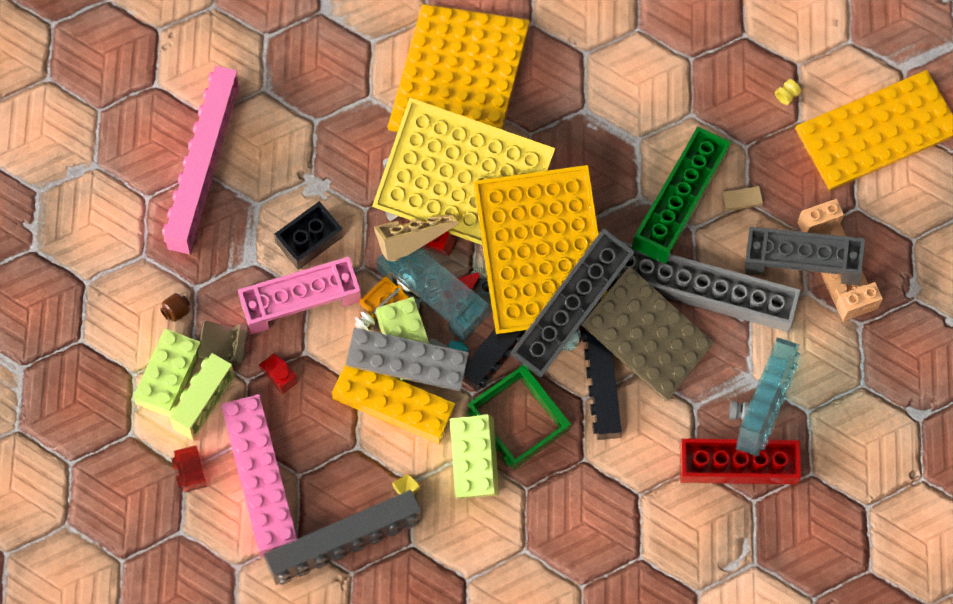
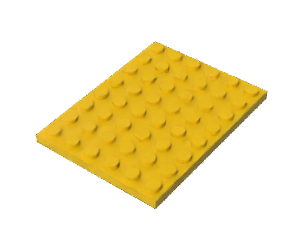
M422 4L387 126L388 131L398 132L409 98L503 130L530 21Z
M588 165L473 181L496 334L527 330L597 237L598 228Z

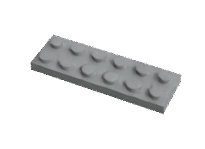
M354 327L345 366L460 391L468 352Z

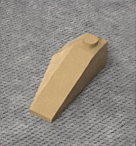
M451 214L429 217L424 222L417 221V219H411L410 223L400 225L399 221L374 226V230L382 254L387 261H398L457 226L458 221Z

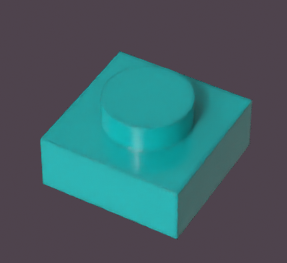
M451 340L448 347L455 350L469 351L467 346L460 341L455 342Z

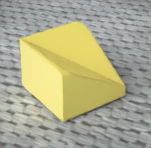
M408 474L392 483V487L398 494L411 490L414 495L420 490L419 484Z

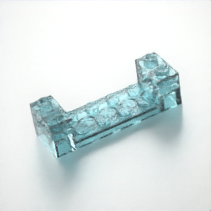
M421 248L408 256L402 257L398 261H387L383 254L376 260L377 271L381 275L387 276L392 282L395 278L446 319L449 322V331L463 342L489 315V304Z

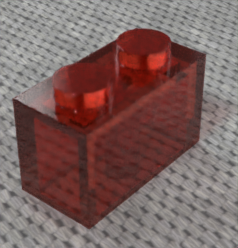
M197 445L174 450L175 457L171 458L173 468L178 469L179 476H176L178 488L182 487L184 493L207 487Z

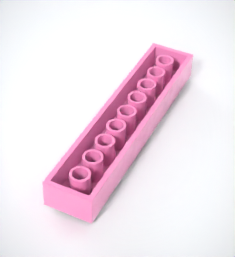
M215 66L214 71L209 74V88H205L203 99L205 101L199 107V121L194 124L193 133L195 134L188 144L190 151L188 156L185 155L184 171L179 174L178 190L175 189L173 194L174 204L168 210L169 221L168 224H164L162 235L165 237L164 242H166L169 250L186 254L191 253L240 87L237 70Z

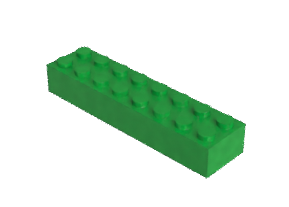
M697 126L636 232L632 249L663 264L667 263L724 162L731 145L730 141Z

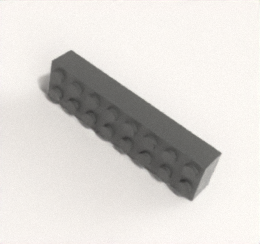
M603 228L509 355L538 377H542L635 251Z
M408 490L265 553L266 565L275 585L279 583L284 585L290 582L292 577L297 575L302 577L315 567L317 569L325 567L328 564L327 562L333 559L335 561L341 560L349 552H359L367 544H377L383 540V537L388 535L392 537L399 534L400 530L406 527L410 529L417 526L418 522L421 521V510L412 491Z

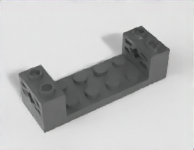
M750 227L745 259V274L764 275L765 267L840 274L841 284L860 286L865 238Z

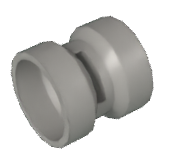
M731 400L729 420L739 418L743 421H749L751 402L738 403Z

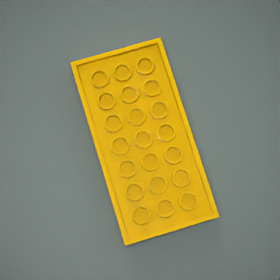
M925 70L798 124L795 129L829 191L953 138V114L930 74Z

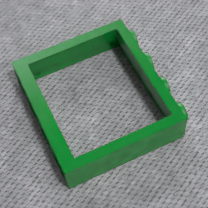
M524 365L468 403L467 409L469 417L481 416L478 411L480 407L521 379L559 429L516 459L495 433L496 451L499 450L501 452L504 463L508 467L511 465L514 470L567 433L571 427L570 422Z

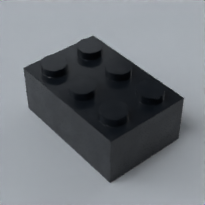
M320 201L274 233L275 243L298 270L344 237L343 228Z

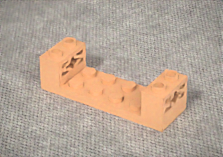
M837 199L801 211L797 223L802 232L846 236L841 226L844 214ZM863 271L861 272L860 286L841 284L840 274L821 273L843 322L879 308L883 300L875 282L868 284Z

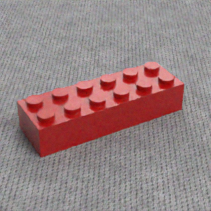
M682 438L679 445L680 483L798 485L801 479L800 440Z

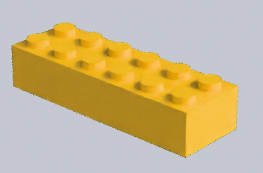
M344 366L332 391L333 400L436 444H440L455 411V403L388 375Z

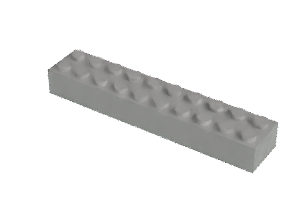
M621 241L629 248L632 247L631 243ZM632 249L635 251L611 283L614 284L624 270L630 266L666 299L789 332L800 294V289L671 255L667 263L663 264Z

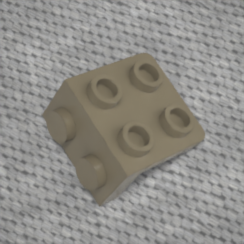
M205 321L202 325L198 357L200 359L209 358L213 353L232 364V367L241 363L245 358L244 345L248 339V325L240 323L231 328Z

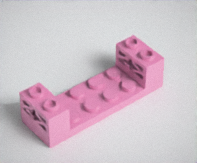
M349 257L238 289L239 299L251 335L268 330V321L338 300H341L343 307L358 303L361 300L360 288Z

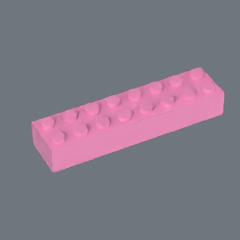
M258 394L223 403L221 407L259 555L264 557L265 553L297 540Z

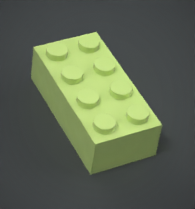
M414 297L376 309L375 315L382 334L430 344ZM397 378L398 380H401L406 383L412 382L410 380Z
M165 328L134 393L133 399L135 404L170 417L169 413L173 406H177L199 358L200 341Z
M213 353L209 358L206 357L201 365L202 369L191 379V386L188 390L185 389L180 396L181 401L177 406H173L169 413L173 429L191 440H194L235 377L232 364Z
M481 415L450 419L456 498L468 499L499 496L494 417Z

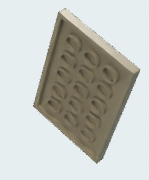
M630 266L624 270L581 323L586 330L665 401L669 400L714 344Z

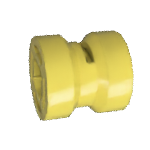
M788 79L783 87L775 91L776 97L784 105L790 104L792 98L797 97L801 93L799 85L791 79Z

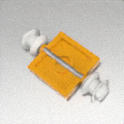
M403 272L404 277L402 279L397 277L398 285L396 286L385 276L359 301V305L367 312H361L362 317L360 319L355 317V326L364 330H369V325L375 326L374 319L377 320L375 315L376 309L409 298L403 291L410 292L411 285L417 286L415 282L417 280L411 272Z

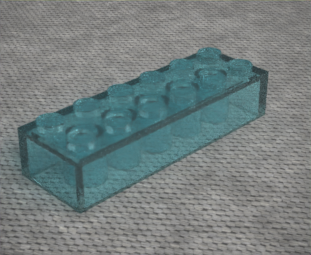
M777 337L740 426L736 449L759 456L761 449L765 450L768 443L767 438L771 435L774 428L773 423L779 416L780 406L784 404L785 393L790 389L791 378L796 374L798 368V361L801 355L798 352L799 344Z

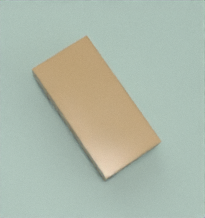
M759 186L722 192L725 211L763 205Z

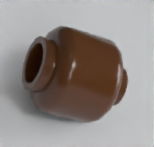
M174 293L161 303L162 308H160V311L167 321L177 322L189 313L188 306L190 303L184 295L180 296Z

